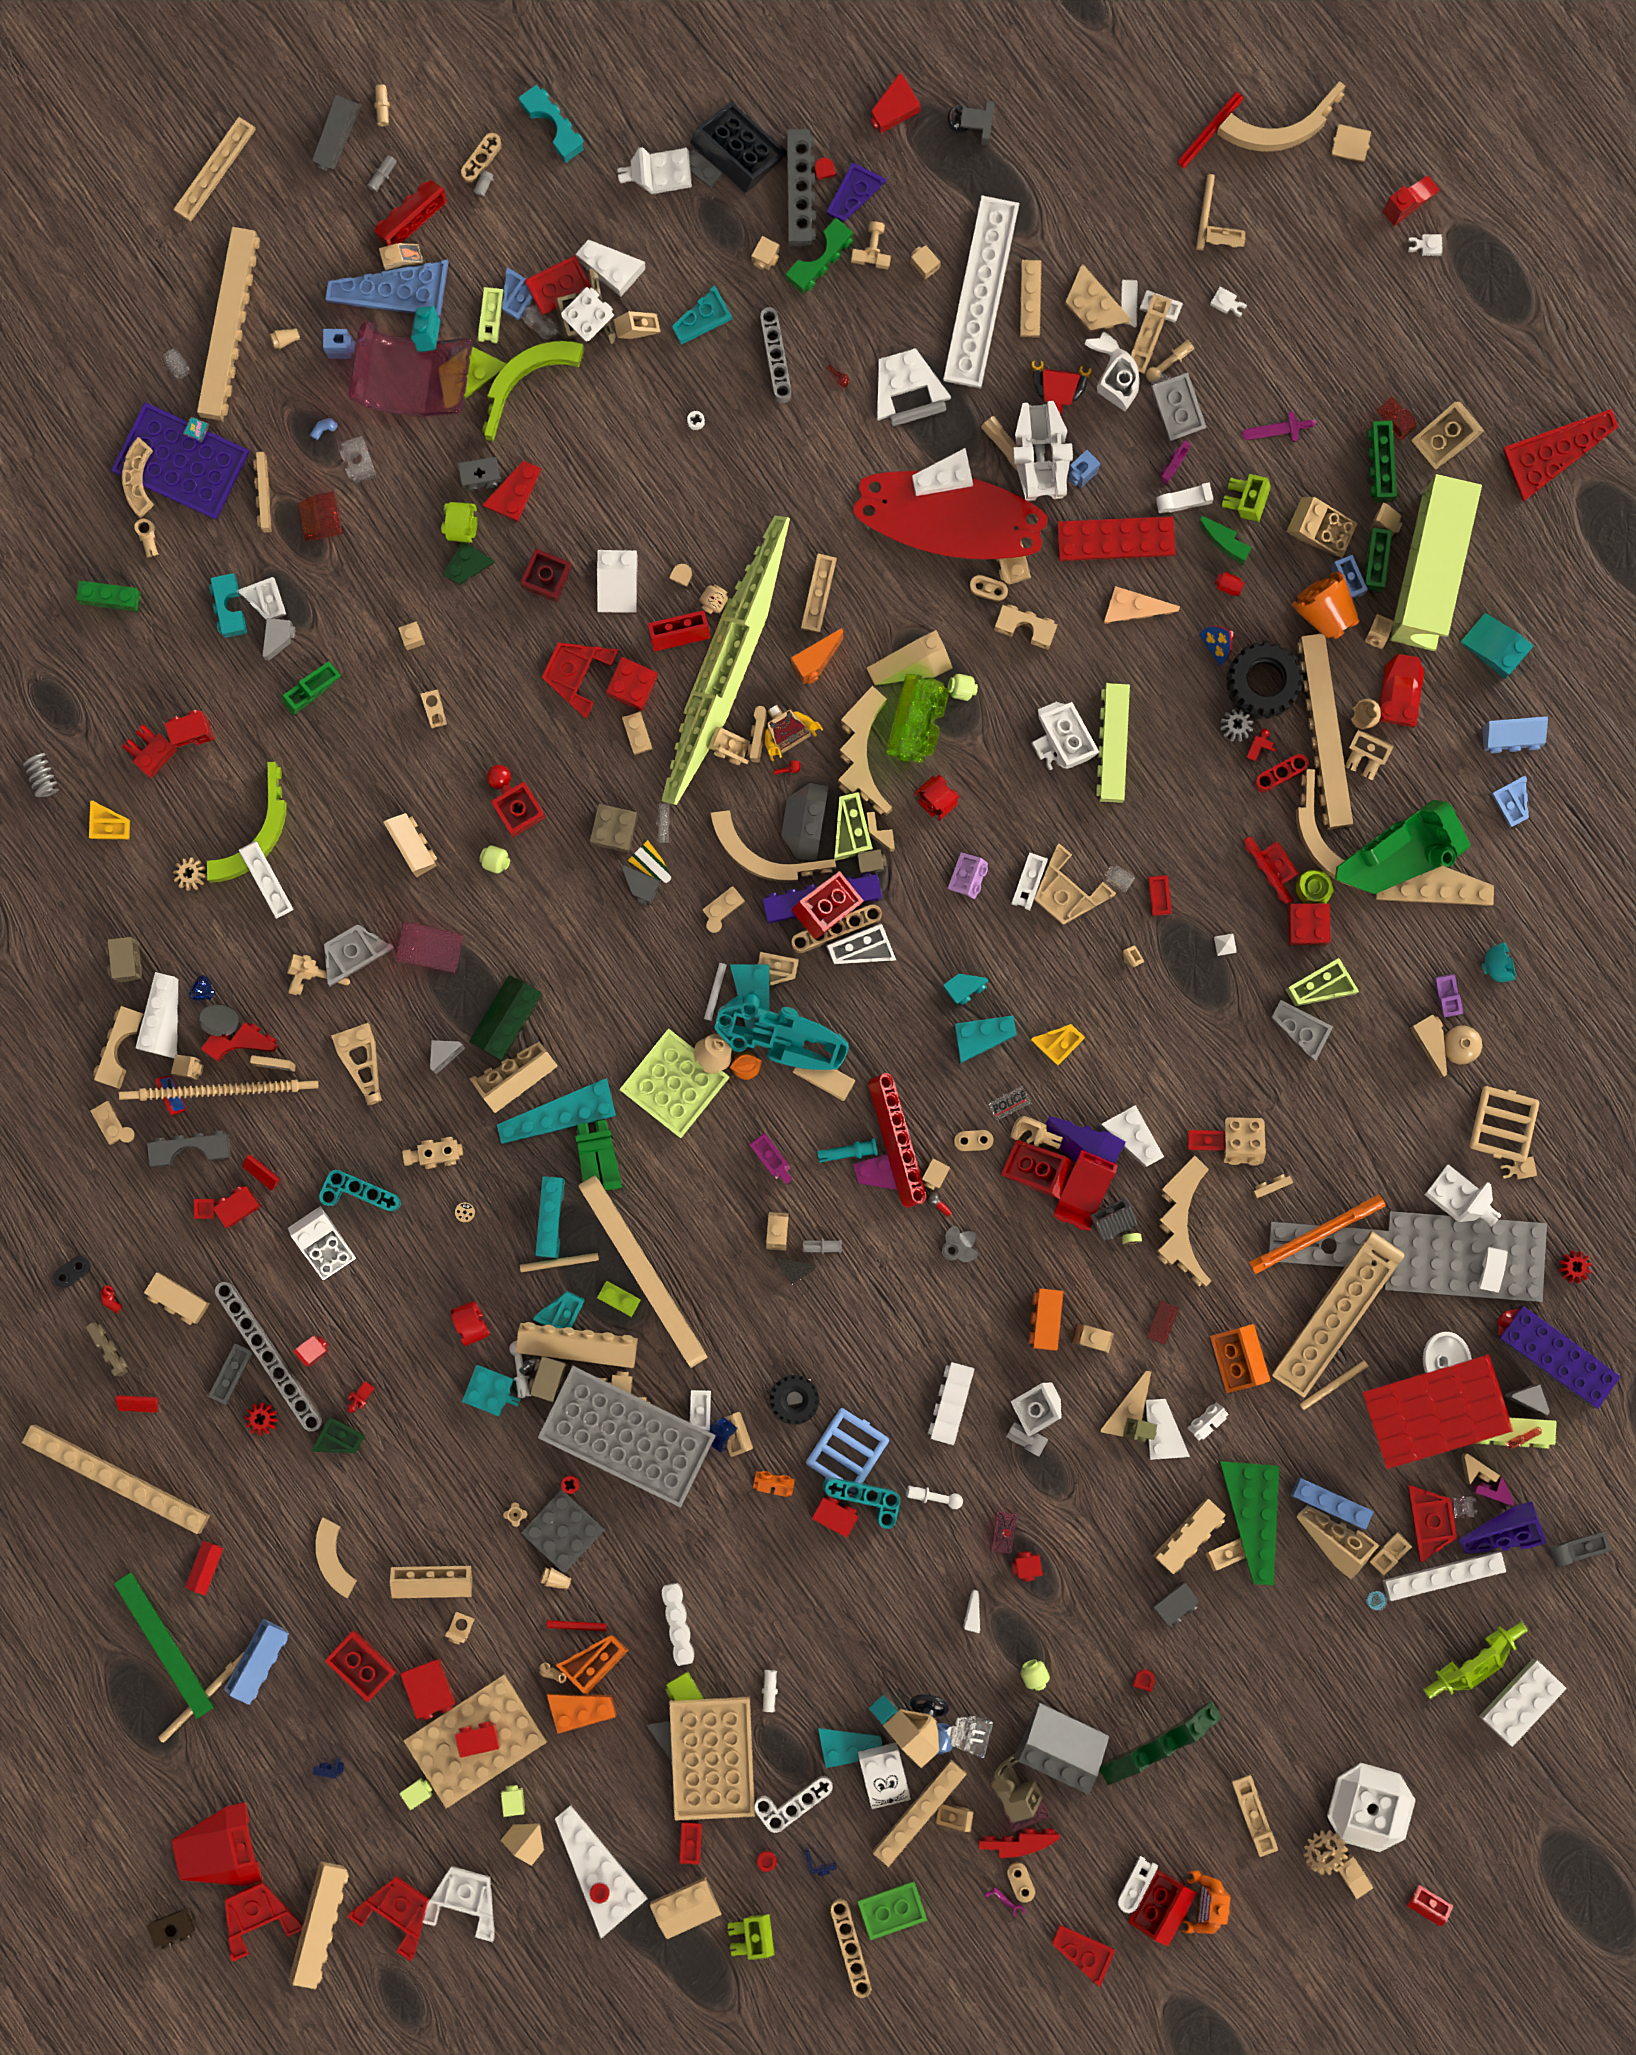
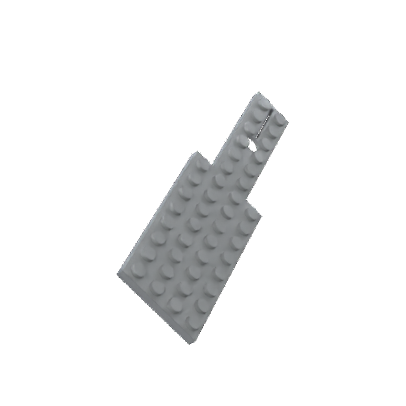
M1390 1211L1388 1231L1344 1227L1279 1261L1283 1263L1345 1267L1367 1235L1373 1231L1405 1253L1401 1262L1384 1284V1290L1543 1302L1547 1223L1498 1220L1491 1227L1481 1218L1475 1221L1458 1222L1452 1216ZM1270 1222L1268 1253L1319 1227V1225ZM1326 1238H1330L1336 1243V1250L1331 1254L1325 1253L1321 1248V1243ZM1488 1247L1507 1251L1506 1266L1499 1293L1480 1289L1478 1286L1484 1269L1482 1263Z

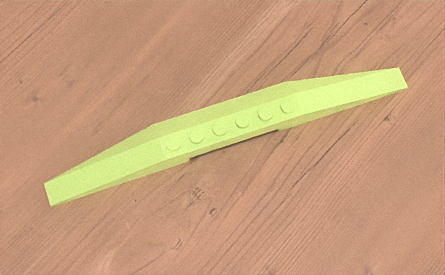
M774 516L763 536L765 540L762 546H758L754 552L756 555L751 565H747L745 569L747 573L742 582L738 581L735 587L737 591L733 599L729 598L684 710L686 718L684 723L680 725L679 732L681 737L679 743L675 745L677 753L675 760L671 761L670 769H672L671 777L667 778L662 801L665 803L677 805L709 751L708 747L716 727L722 728L726 722L768 616L790 521L788 517Z

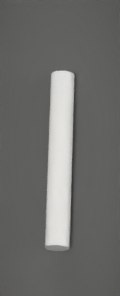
M719 963L704 1017L705 1020H712L726 964Z

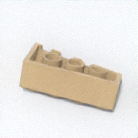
M538 1042L517 1053L516 1058L506 1059L501 1062V1066L494 1070L489 1068L484 1071V1075L479 1078L474 1076L470 1080L493 1112L496 1113L529 1087L536 1084L545 1075L549 1074L557 1067V1064L542 1044Z

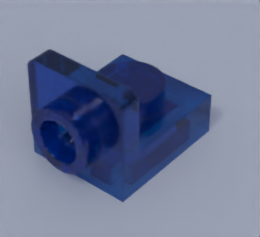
M725 1417L719 1419L709 1430L710 1433L716 1435L711 1446L718 1452H723L726 1449L729 1437L737 1431V1427Z
M336 1757L334 1768H331L332 1764L320 1762L319 1765L314 1766L312 1775L338 1778L344 1769V1762H341L342 1757Z

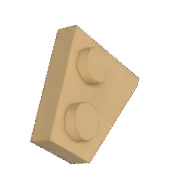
M760 952L758 964H769L770 986L795 979L799 959Z

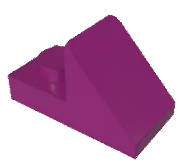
M1501 1476L1496 1481L1494 1490H1491V1485L1482 1482L1480 1486L1474 1485L1473 1493L1507 1505H1514V1500Z

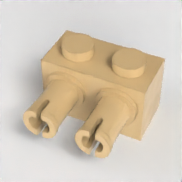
M1358 729L1349 747L1352 752L1344 766L1349 769L1351 763H1353L1350 770L1356 771L1362 756H1367L1370 760L1362 775L1367 777L1368 773L1371 772L1368 778L1373 780L1379 766L1385 765L1394 746Z

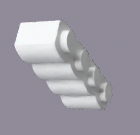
M951 1362L950 1366L946 1365L943 1376L947 1377L945 1385L941 1384L938 1396L942 1397L940 1404L936 1403L933 1415H936L935 1423H930L928 1434L931 1435L930 1439L954 1445L974 1368Z
M679 1583L664 1585L662 1598L667 1606L666 1619L671 1626L669 1635L674 1645V1660L678 1666L690 1664L694 1660V1649L689 1642L691 1634L686 1623V1608L682 1603L683 1591Z

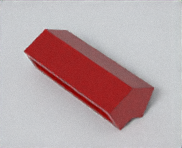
M202 1541L186 1583V1589L206 1596L223 1551L221 1546Z

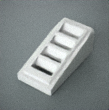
M973 1589L963 1627L965 1630L979 1633V1593Z

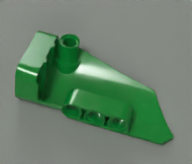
M1431 800L1405 821L1393 824L1336 867L1335 880L1369 893L1377 894L1441 866H1452L1456 858L1470 848V842L1452 806L1445 801Z

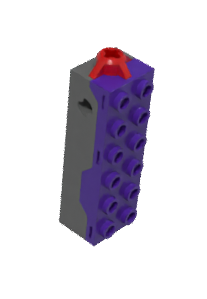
M1524 1306L1504 1311L1497 1320L1498 1335L1495 1337L1496 1340L1591 1409H1599L1621 1377Z

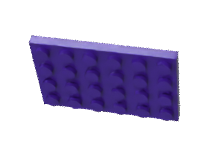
M145 402L111 471L122 477L126 454L133 442L139 437L153 450L143 469V486L217 520L250 451L207 430H204L201 439L188 435L184 432L189 422Z

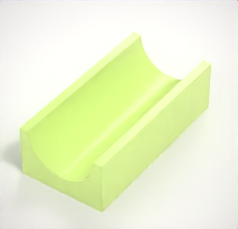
M1436 474L1423 492L1394 618L1395 622L1389 641L1435 651L1439 636L1447 637L1449 635L1482 488L1481 484Z

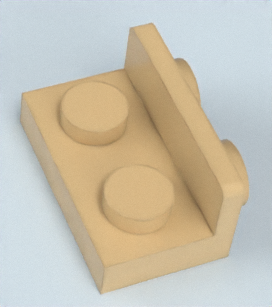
M1026 556L996 559L997 562H1000L1001 569L999 574L1001 580L1005 581V583L1010 585L1031 578Z

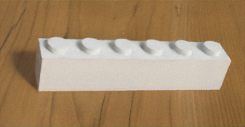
M1495 1551L1385 1579L1382 1582L1387 1600L1393 1601L1504 1573L1506 1569L1501 1552Z

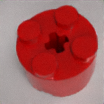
M940 775L936 777L931 776L914 792L915 797L919 795L920 800L918 802L930 816H938V821H941L958 805L957 799L959 798L955 790H950L945 785L946 781Z
M476 1301L468 1302L450 1310L457 1333L462 1337L461 1341L464 1347L490 1335L484 1320L480 1319L483 1317V1314Z

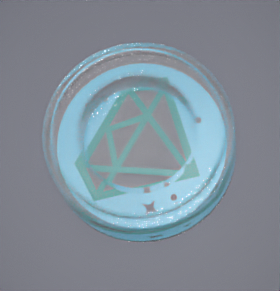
M1372 1591L1368 1594L1366 1603L1370 1609L1380 1611L1386 1607L1387 1597L1380 1591Z

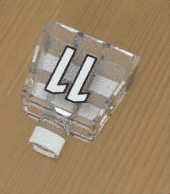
M980 1716L958 1717L955 1726H950L947 1732L951 1738V1746L984 1758L993 1721Z

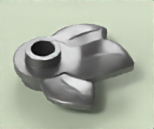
M953 1226L947 1231L945 1235L946 1243L942 1247V1254L947 1260L959 1259L962 1262H970L978 1257V1252L971 1248L976 1239L975 1232L966 1231L960 1233L957 1226ZM950 1247L955 1248V1253L952 1255L948 1253Z

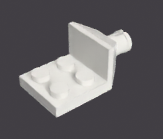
M642 147L635 153L630 167L618 168V173H621L618 175L620 183L634 181L651 194L692 187L689 150L687 148L649 154Z
M1450 1165L1444 1167L1425 1193V1196L1458 1222L1475 1221L1480 1217L1492 1227L1498 1221V1218L1501 1217V1214L1490 1206L1493 1201L1491 1184L1487 1182L1478 1189Z

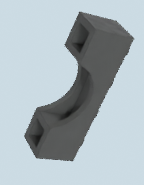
M223 1131L211 1132V1136H204L203 1133L192 1134V1138L185 1139L183 1135L173 1136L172 1140L165 1141L164 1138L152 1139L153 1142L147 1143L150 1167L173 1165L178 1153L190 1147L199 1148L205 1153L208 1160L211 1161L231 1158L229 1135L223 1134Z

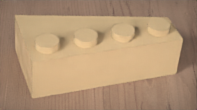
M1206 1498L1152 1556L1170 1573L1178 1572L1188 1557L1191 1558L1197 1552V1547L1201 1543L1204 1544L1211 1537V1531L1214 1528L1218 1529L1225 1520L1223 1518L1226 1515Z

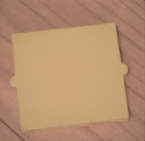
M1339 124L1336 137L1333 139L1332 155L1364 163L1367 150L1370 148L1368 144L1371 131Z

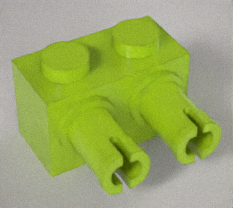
M1249 474L1248 480L1243 481L1231 477L1228 490L1242 492L1243 495L1241 499L1225 495L1222 507L1238 510L1241 518L1259 522L1271 488L1268 478Z
M769 1914L749 1916L743 1919L744 1922L728 1923V1929L734 1928L728 1931L730 1936L745 1934L746 1942L731 1943L730 1949H737L731 1951L732 1956L748 1954V1960L768 1958L774 1955Z

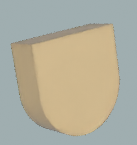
M679 564L675 566L669 579L687 587L692 578V571L688 565Z

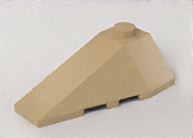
M935 630L866 669L876 686L907 680L935 678L952 670L953 667L945 646Z
M1308 1505L1297 1515L1298 1520L1334 1566L1350 1579L1362 1569L1380 1546L1359 1530L1354 1532L1346 1528L1347 1524L1343 1522L1338 1524L1330 1520L1329 1515Z

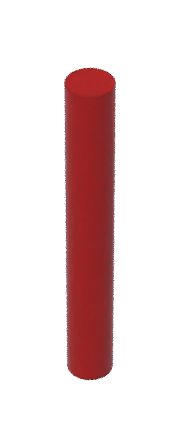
M547 1620V1628L605 1632L607 1630L606 1623Z

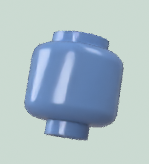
M937 1724L939 1737L938 1755L950 1752L953 1748L956 1734L953 1736L948 1735V1729L951 1727L948 1724Z

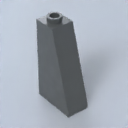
M335 95L312 160L318 163L316 167L328 171V168L335 169L361 110V104Z

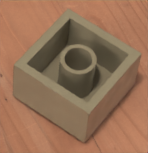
M599 804L590 838L591 845L629 853L638 818L637 812Z
M132 937L109 939L108 945L105 946L106 956L110 958V964L107 965L108 975L119 983L142 980L139 942Z
M543 1356L541 1360L538 1359L534 1371H537L536 1377L531 1378L528 1390H531L530 1395L555 1402L567 1363Z

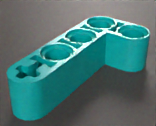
M333 1170L328 1174L319 1195L321 1203L326 1206L336 1205L343 1192L390 1212L397 1211L401 1206V1200L397 1195L340 1170ZM340 1174L342 1181L340 1184L335 1185L332 1179L334 1175ZM353 1182H359V1191H351L350 1187ZM373 1189L377 1190L378 1197L375 1200H370L369 1192ZM332 1192L334 1199L332 1202L327 1203L324 1198L325 1194ZM383 1197L389 1200L394 1198L393 1201L396 1202L395 1206L391 1205L390 1208H388L389 1204L381 1200L383 1199Z
M834 1477L824 1480L822 1488L828 1496L877 1506L876 1522L885 1529L892 1528L895 1525L900 1505V1497L895 1491ZM834 1483V1485L841 1488V1491L838 1489H833L831 1492V1490L828 1487L832 1486ZM852 1486L856 1487V1493L853 1496H848L847 1490ZM874 1490L875 1497L872 1500H867V1493ZM893 1494L894 1501L891 1504H886V1497ZM884 1514L890 1515V1520L887 1523H882L881 1521Z

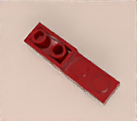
M1023 1828V1832L1018 1831V1840L1015 1839V1836H1003V1839H995V1836L985 1835L983 1839H978V1848L982 1850H998L999 1858L1018 1857L1048 1847L1059 1840L1060 1835L1058 1832H1055V1829L1046 1828L1043 1829V1832H1035L1034 1828Z

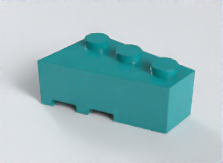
M1013 1015L954 1025L960 1064L1016 1036Z

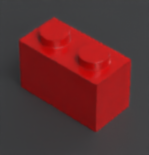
M247 1186L237 1187L232 1191L233 1195L229 1198L223 1197L215 1203L217 1206L213 1210L225 1228L229 1229L261 1207Z
M490 1721L479 1723L477 1728L471 1729L470 1726L459 1728V1732L455 1733L459 1757L463 1758L499 1749L501 1746L496 1723L490 1724Z

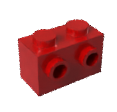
M1029 1551L1018 1552V1556L1014 1557V1562H1011L1012 1574L1016 1575L1018 1579H1022L1023 1582L1033 1581L1035 1576H1042L1040 1555L1037 1553L1031 1554Z

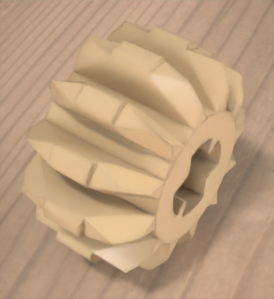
M190 857L189 862L185 858L182 859V866L179 863L176 864L179 870H174L173 874L179 876L175 877L174 881L180 882L178 885L180 888L185 886L186 890L190 891L191 886L195 890L198 889L197 883L204 885V882L200 879L207 878V875L202 873L206 868L204 866L200 867L201 861L198 860L194 863V858ZM189 870L194 872L191 874L192 878L187 877Z

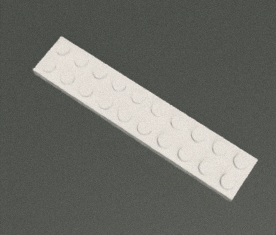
M986 196L981 197L943 381L981 389L1019 203Z

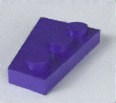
M852 162L827 210V215L834 219L837 218L844 223L887 182V179Z

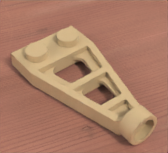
M366 1023L331 1035L338 1056L364 1094L367 1105L381 1102L376 1042L370 1024ZM363 1046L367 1049V1061L357 1065L353 1062L349 1053L351 1050ZM370 1067L372 1080L363 1083L358 1071Z

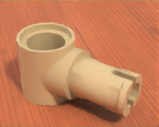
M140 519L135 523V531L139 535L140 541L143 542L146 558L152 557V555L157 556L159 554L154 542V525L147 519ZM143 523H148L149 525L147 533L140 531V526Z

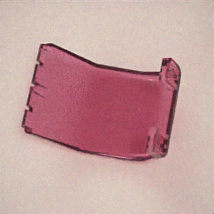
M366 321L360 326L349 390L350 400L365 408L417 417L455 415L463 411L464 394L466 393L468 379L466 376L469 373V357L471 356L473 342L467 338L437 341L435 350L419 352L412 339L379 333L373 330L374 323Z

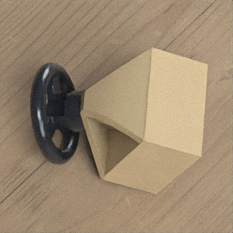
M927 1694L916 1695L911 1698L910 1706L916 1712L900 1709L883 1725L900 1748L921 1768L939 1752V1737L935 1717L943 1716L949 1711V1706L943 1699ZM926 1700L924 1703L916 1704L917 1701ZM933 1702L938 1703L943 1708L936 1706Z

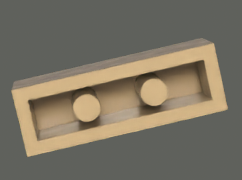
M157 1272L144 1292L148 1295L147 1299L155 1304H158V1302L165 1305L164 1309L173 1315L175 1312L182 1316L181 1320L190 1325L192 1322L198 1324L210 1304Z

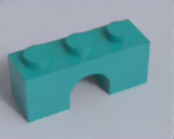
M232 573L211 578L212 584H209L211 596L215 597L216 603H213L215 615L218 614L219 621L216 622L218 632L222 633L225 638L247 634L245 617L242 611L230 612L227 610L228 601L240 596L237 577Z

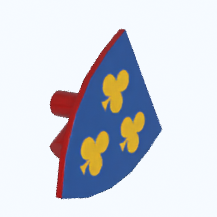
M1207 627L1199 635L1219 666H1221L1230 656L1232 639L1235 636L1231 630L1224 627Z

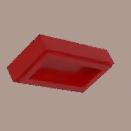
M1168 875L1148 877L1152 916L1172 914Z

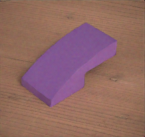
M1455 974L1435 977L1434 980L1443 1017L1463 1014Z

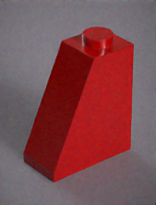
M902 73L896 77L871 111L870 122L874 129L879 130L880 134L920 112L921 105Z

